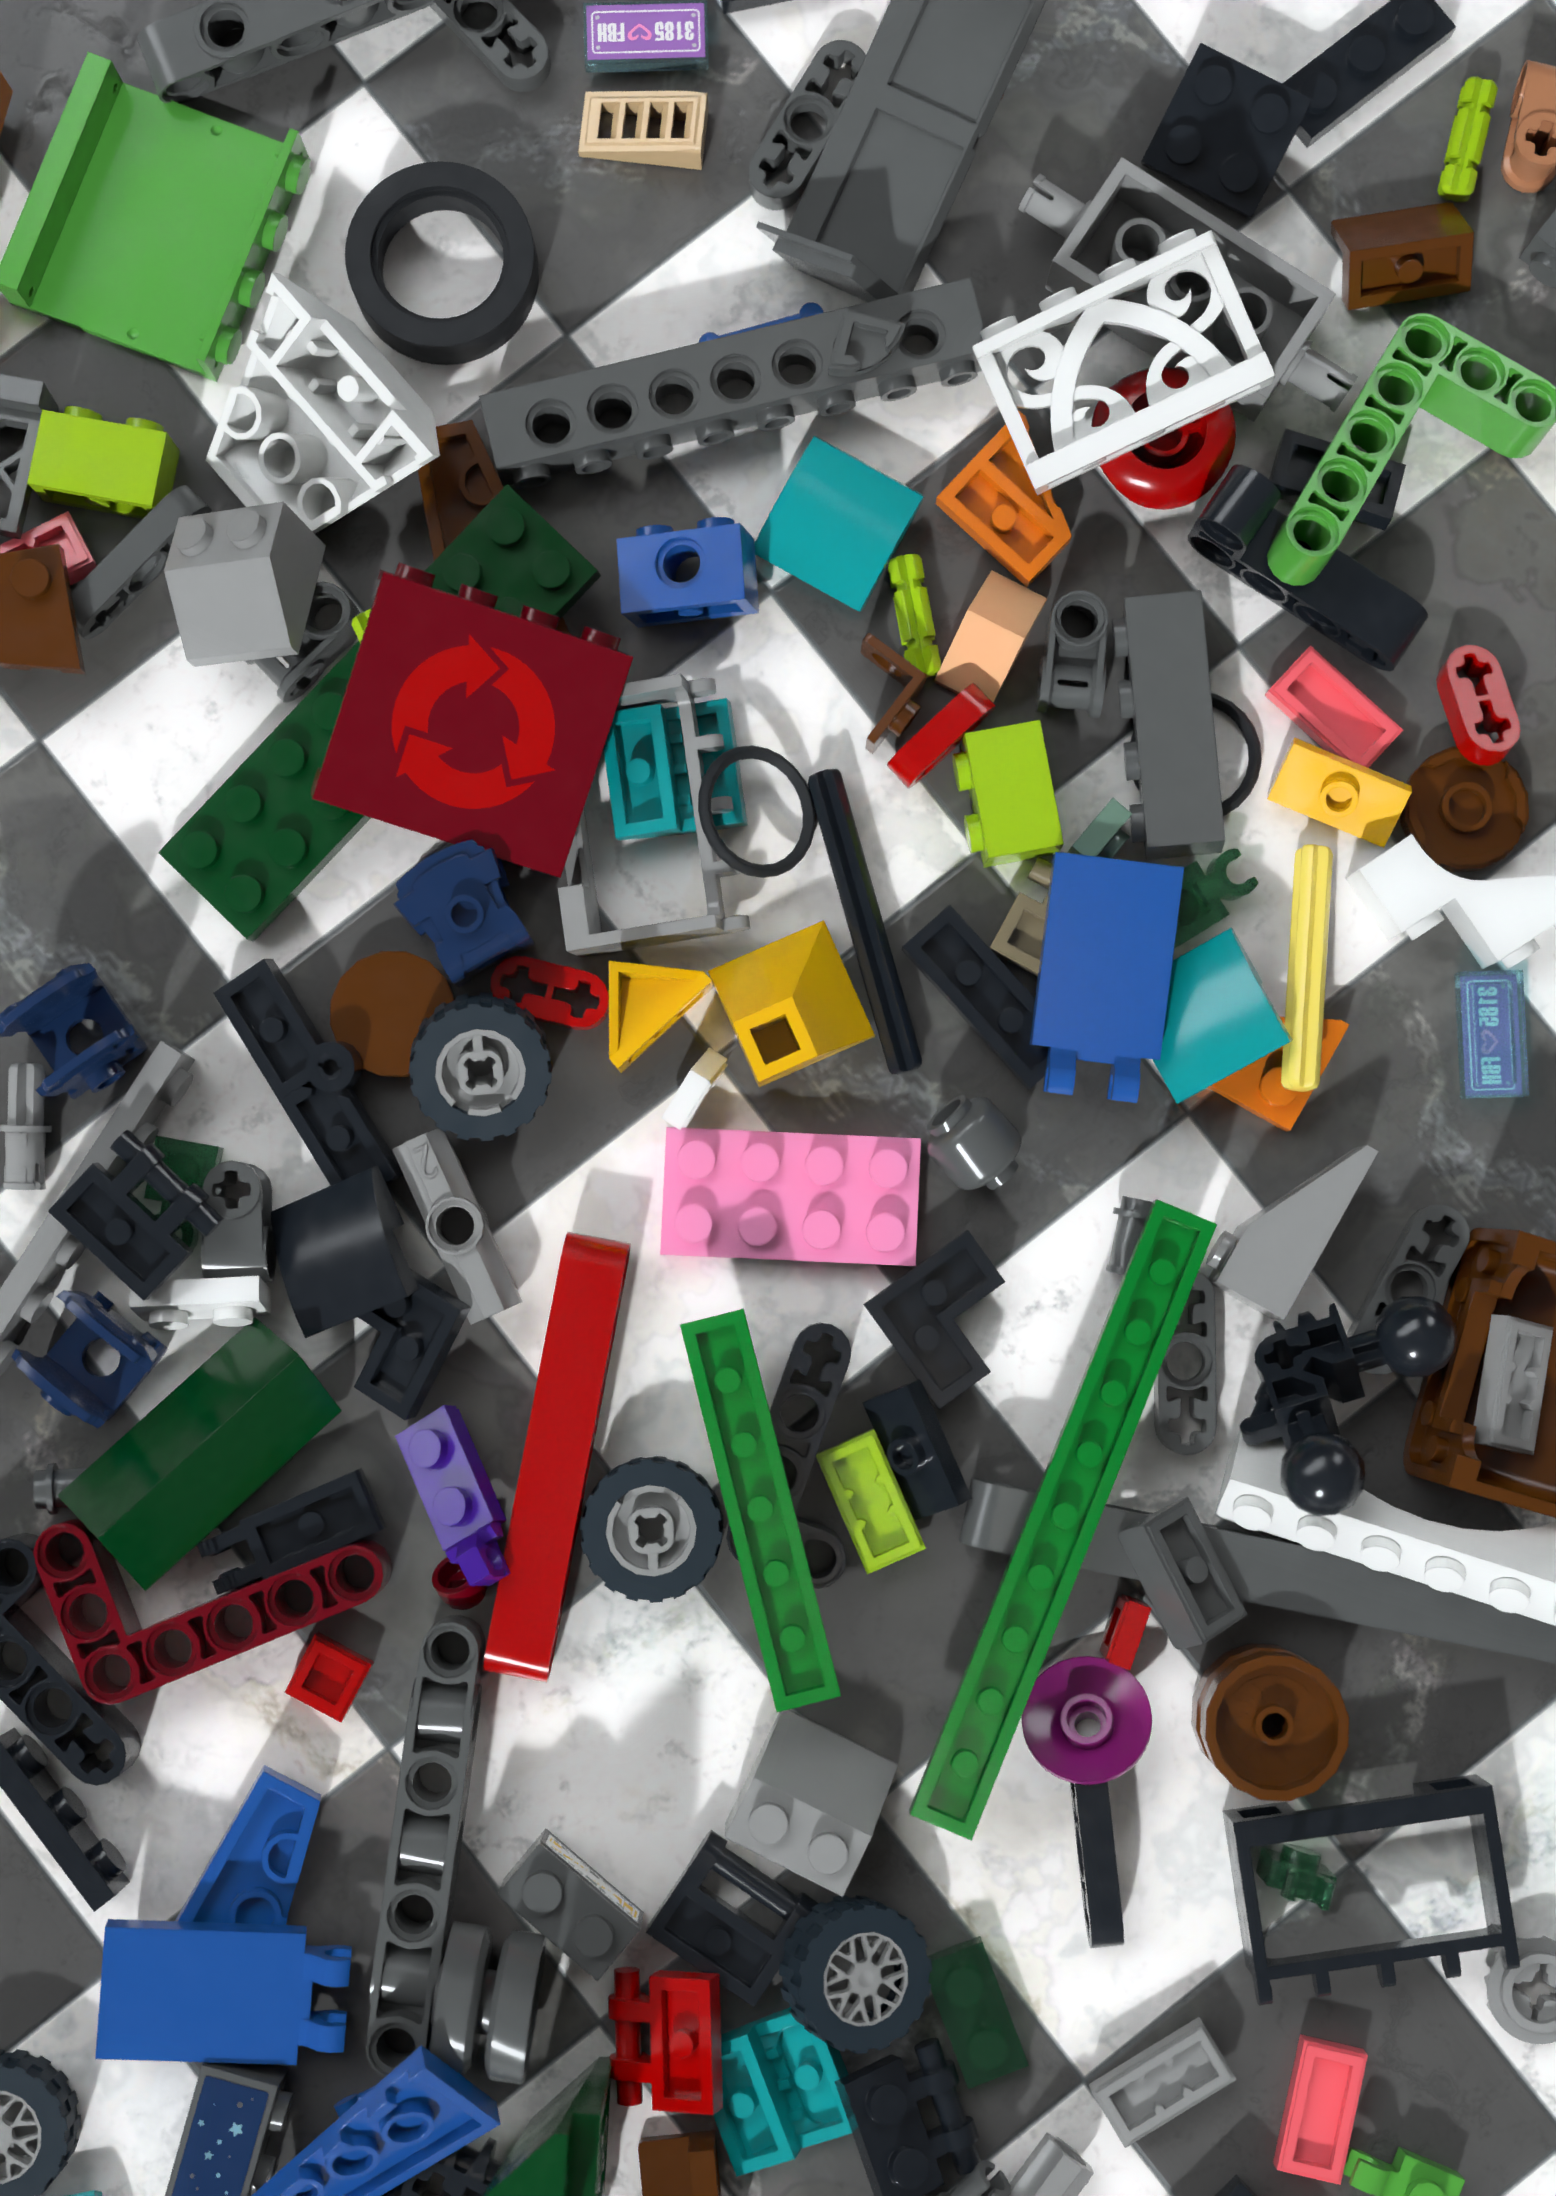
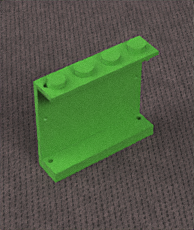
M88 52L0 263V291L10 304L218 382L224 364H233L238 355L242 342V331L239 328L247 308L254 309L262 296L265 286V273L262 271L270 251L277 252L284 242L288 229V216L285 214L294 194H302L310 177L311 159L299 131L289 128L283 143L177 102L164 103L160 101L158 95L124 83L111 60Z

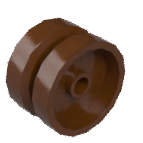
M1250 1643L1223 1653L1204 1671L1192 1696L1191 1725L1201 1752L1234 1788L1259 1800L1291 1801L1316 1792L1337 1772L1348 1748L1349 1715L1340 1690L1317 1666L1279 1645ZM1273 1713L1271 1719L1275 1726L1268 1731H1264L1262 1729L1263 1719L1268 1714Z

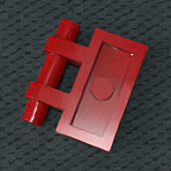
M626 1966L614 1969V1993L608 1996V2017L615 2020L616 2052L609 2056V2063L611 2065V2079L616 2080L617 2104L621 2106L641 2104L643 2102L642 2083H652V2110L704 2115L716 2114L723 2108L720 1975L717 1973L658 1970L649 1976V1996H647L645 1993L640 1992L639 1968ZM641 2022L650 2023L651 2055L642 2051Z

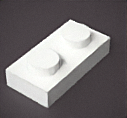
M260 1276L167 1280L150 1299L145 1301L129 1288V1308L144 1322H149V1327L153 1329H184L188 1327V1320L213 1318L215 1325L239 1327L252 1324L253 1316L271 1315V1290Z

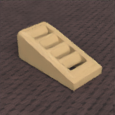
M694 91L585 92L578 150L579 157L702 170L709 112L708 93ZM601 112L613 113L610 138H598ZM626 115L637 116L635 138H623ZM650 117L661 118L659 138H648ZM674 120L686 121L684 138H672Z

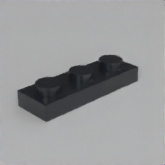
M1390 0L1282 83L1313 99L1296 132V136L1306 148L1451 38L1456 26L1435 0Z
M948 905L902 946L901 950L1019 1081L1030 1090L1045 1076L1049 1048L1047 1046L1030 1045L1035 998L954 908Z
M13 1728L0 1736V1787L95 1912L130 1883L123 1873L126 1870L125 1861L110 1841L104 1838L99 1841L84 1821L87 1818V1811L79 1797L68 1787L60 1788L45 1767L49 1763L40 1745L29 1735L21 1736L16 1728Z

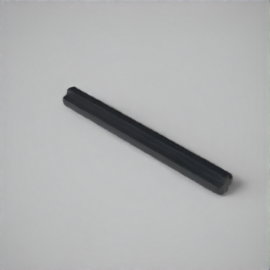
M838 769L819 771L809 776L808 787L812 795L814 808L888 1070L891 1074L910 1072L921 1066L922 1057L843 778Z

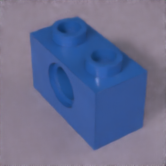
M712 517L698 521L696 529L673 531V528L667 525H649L638 528L636 536L616 539L621 614L635 626L647 627L759 613L755 541L741 523H735L733 519L727 517ZM688 558H700V567L695 577L687 582H676V572L679 565Z

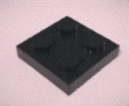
M1200 43L1141 160V164L1251 220L1313 99Z

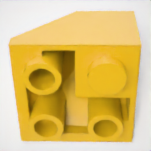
M824 920L708 970L758 1087L875 1037Z

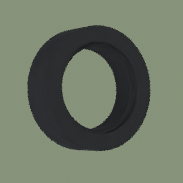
M437 161L416 164L401 169L382 180L368 193L357 208L348 229L345 244V265L348 280L359 308L371 329L383 342L411 359L437 365L462 364L480 359L493 353L508 342L521 328L532 309L538 288L539 269L528 219L511 192L498 180L477 168L460 163ZM449 210L468 214L489 227L503 248L502 272L492 293L473 310L451 318L424 317L404 308L390 295L383 279L385 254L394 236L408 222L429 212Z

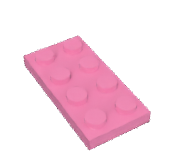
M666 1127L660 1255L916 1266L921 1138L681 1128L679 1130L676 1127Z

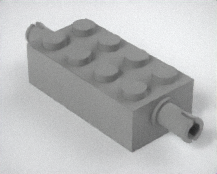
M1123 157L1120 158L1094 199L1089 200L1086 204L1047 180L1041 173L1035 178L1032 184L1034 188L1029 187L1020 203L1019 211L1027 213L1065 238L1062 247L1052 260L1045 286L1047 290L1055 294L1066 288L1074 287L1078 295L1101 284L1098 275L1118 262L1134 258L1138 266L1160 255L1158 245L1182 231L1194 229L1196 236L1212 230L1217 246L1263 351L1266 352L1275 373V378L1271 385L1231 403V408L1254 422L1279 383L1285 386L1289 381L1330 407V410L1335 413L1358 376L1350 374L1311 349L1310 346L1313 341L1309 340V338L1320 323L1336 293ZM1181 272L1167 282L1165 294L1169 299L1178 301L1185 298L1189 290H1191L1190 307L1186 314L1179 319L1190 326L1206 311L1211 291L1206 279L1194 272ZM1148 286L1120 300L1148 306ZM1222 310L1215 322L1202 335L1221 352L1231 366L1245 361L1227 317ZM1104 324L1105 327L1153 358L1169 343L1155 335L1135 328ZM1180 351L1166 366L1175 368L1178 362L1189 356Z

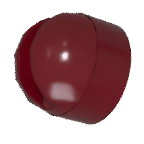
M448 1557L436 1566L432 1575V1584L441 1600L452 1609L468 1610L479 1605L486 1595L485 1591L488 1586H470L459 1564H452Z

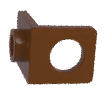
M867 633L862 640L861 654L905 686L904 690L867 737L865 749L874 754L890 732L900 737L913 722L922 708L914 700L923 690L927 675L874 635Z

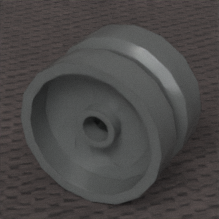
M457 1921L453 1923L444 1962L440 1966L431 2014V2027L433 2029L430 2052L460 2075L464 2076L473 2066L480 2035L482 2034L487 2035L485 2070L489 2080L524 2084L532 2049L545 1963L547 1938L543 1934L513 1930L504 1940L498 1970H492L493 1935L489 1926Z

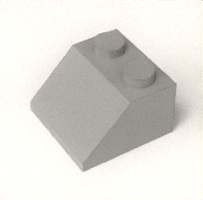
M285 502L178 518L164 573L186 660L192 666L299 654L326 545Z
M790 1709L781 1711L726 1820L724 1837L843 1897L872 1838L898 1763Z

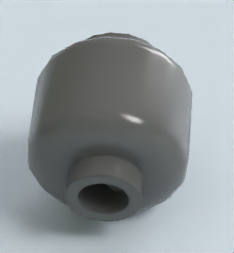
M965 1095L955 1097L939 1109L929 1121L927 1130L931 1134L927 1141V1151L934 1162L960 1189L975 1190L986 1185L990 1190H994L1007 1182L1018 1169L1019 1165L1014 1159L1020 1150L1022 1138L1014 1125L987 1097H974L968 1099Z

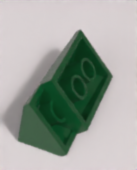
M254 1317L252 1324L244 1326L57 1496L146 1592L293 1459V1455L337 1417L342 1410L300 1355Z
M599 2057L531 2118L482 2196H604L611 2095V2065L609 2057Z

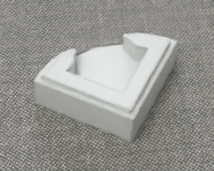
M709 1047L690 1069L663 1114L662 1119L679 1130L682 1127L686 1128L697 1113V1109L711 1087L714 1088L728 1065L726 1061L728 1059Z

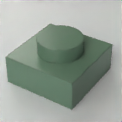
M1112 798L1067 853L1113 858L1130 838L1121 828L1132 813Z

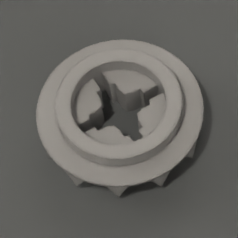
M1544 1935L1541 1938L1530 1939L1517 1937L1520 1967L1505 1970L1499 1952H1495V1962L1490 1973L1484 1977L1488 1999L1486 2005L1498 2024L1516 2039L1532 2044L1556 2042V1993L1551 1992L1550 1995H1539L1536 2005H1533L1531 2008L1530 1998L1514 1986V1983L1521 1984L1522 1981L1532 1982L1535 1978V1973L1539 1972L1541 1968L1542 1979L1556 1989V1941Z

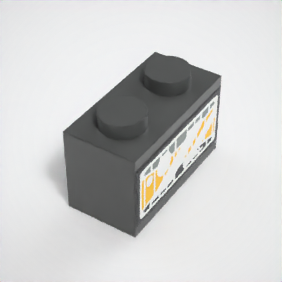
M548 1829L541 1833L505 1876L497 1893V1896L597 1982L640 1931L644 1914L640 1908Z

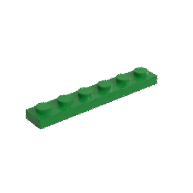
M744 1308L680 1324L776 1712L841 1696Z

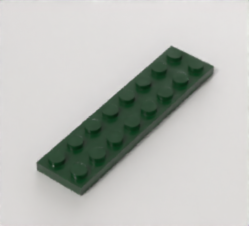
M508 484L425 570L436 575L433 587L458 595L461 584L499 596L495 609L519 617L523 605L558 616L560 619L601 577L599 571ZM359 641L158 852L234 928L252 942L260 936L371 819L370 817L314 800L310 792L318 767L321 768L360 646Z

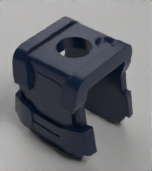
M474 840L457 843L419 862L396 883L399 891L397 893L399 900L393 905L420 936L427 933L435 944L438 958L445 972L457 987L470 982L471 977L520 949L524 951L535 944L522 921L509 906L503 889L507 888L510 884L502 861L496 857L494 848H489L485 851L484 847L478 846Z
M90 963L71 965L62 969L56 974V977L21 1001L8 1006L0 1014V1037H12L17 1032H27L54 1072L42 1081L41 1086L36 1089L41 1096H57L67 1092L72 1099H76L89 1089L93 1093L101 1091L125 1074L126 1071L122 1067L124 1064L148 1049L109 989L98 976L96 969ZM84 1020L95 1021L102 1029L103 1038L77 1054L70 1045L72 1029L77 1023Z
M63 1290L57 1297L77 1317L43 1358L33 1356L30 1352L15 1349L11 1357L15 1361L16 1366L41 1389V1396L51 1406L67 1416H77L82 1421L99 1428L118 1412L164 1356L168 1348L148 1331L143 1334L113 1309L115 1304L101 1292L97 1291L92 1297L81 1291ZM99 1339L105 1340L120 1354L118 1367L107 1376L94 1374L86 1363V1352L89 1346Z

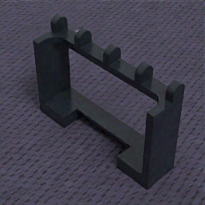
M1473 1774L1413 1783L1414 1794L1299 1811H1295L1286 1801L1223 1810L1245 1965L1253 1977L1258 2005L1273 2003V1991L1270 1980L1312 1974L1315 1994L1317 1997L1331 1995L1329 1971L1376 1965L1381 1987L1396 1986L1394 1962L1441 1956L1446 1978L1461 1976L1459 1953L1499 1947L1500 1959L1505 1970L1519 1968L1520 1959L1493 1786L1478 1775ZM1464 1816L1470 1817L1486 1928L1284 1958L1266 1957L1250 1847Z

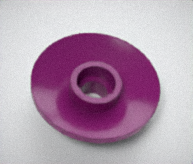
M1080 1656L1060 1661L1037 1677L1022 1713L1021 1723L1029 1751L1046 1771L1067 1782L1093 1785L1118 1778L1139 1761L1150 1740L1152 1712L1145 1690L1128 1670L1108 1663L1104 1658ZM1084 1719H1093L1099 1723L1100 1729L1095 1735L1085 1737L1076 1731L1078 1723Z

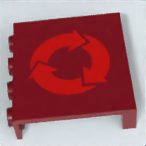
M398 562L395 574L380 569L377 578L380 580L323 764L321 768L318 767L310 791L312 799L452 844L474 840L478 846H483L485 851L489 848H494L496 857L561 878L633 656L618 651L621 638L584 626L580 638L556 630L560 617L523 605L518 617L495 609L499 596L464 584H461L458 595L433 587L435 574Z

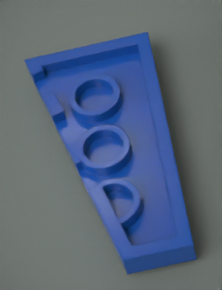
M264 1765L175 1921L286 1925L288 1912L321 1802V1794Z
M421 2045L251 2196H381L501 2125L497 2102Z

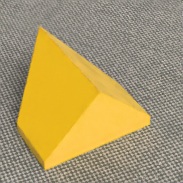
M609 961V1059L621 1073L713 988V982L704 971Z

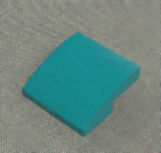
M814 436L789 477L755 541V555L861 612L864 610L892 554L897 551L925 496Z
M727 698L695 703L699 736L722 734L724 740V749L702 754L705 773L712 762L721 754L737 747L731 702ZM661 704L616 711L603 748L615 838L617 840L697 833L679 707L664 708ZM736 761L721 772L713 788L711 798L730 796L732 797L734 809L731 812L712 815L717 830L748 826L739 761Z
M1229 928L1172 962L1160 1060L1153 1059L1177 1104L1292 1041L1290 1034L1261 985L1263 983L1233 928Z
M791 2007L721 2035L723 2108L714 2114L713 2117L736 2177L794 2160L802 2148L852 2134L834 2082L849 2075L840 2051L805 2030V2026L797 2022L789 2012Z

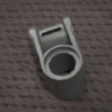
M317 582L299 654L283 656L290 666L286 668L277 657L247 660L245 662L250 665L255 663L278 687L277 696L285 703L291 702L304 694L319 679L323 671L355 642L357 636L352 627V620L360 614V611L341 588L333 583ZM332 603L342 606L341 619L337 625L327 630L316 629L315 618L320 608Z
M1076 590L1063 595L1054 605L1049 615L1045 630L1043 656L1041 657L1038 673L1036 712L1046 713L1049 707L1086 710L1089 717L1100 718L1106 682V662L1104 660L1109 620L1105 604L1092 592ZM1068 611L1083 612L1092 623V634L1085 638L1069 636L1061 626V615Z
M237 1161L219 1163L209 1171L203 1184V1191L210 1196L206 1202L224 1218L222 1223L208 1237L202 1234L201 1266L203 1278L260 1276L265 1283H272L276 1270V1250L271 1222L272 1186L270 1179L262 1169L252 1164ZM237 1174L240 1182L249 1183L251 1187L250 1195L240 1197L238 1203L235 1199L226 1198L225 1194L226 1186L236 1184Z

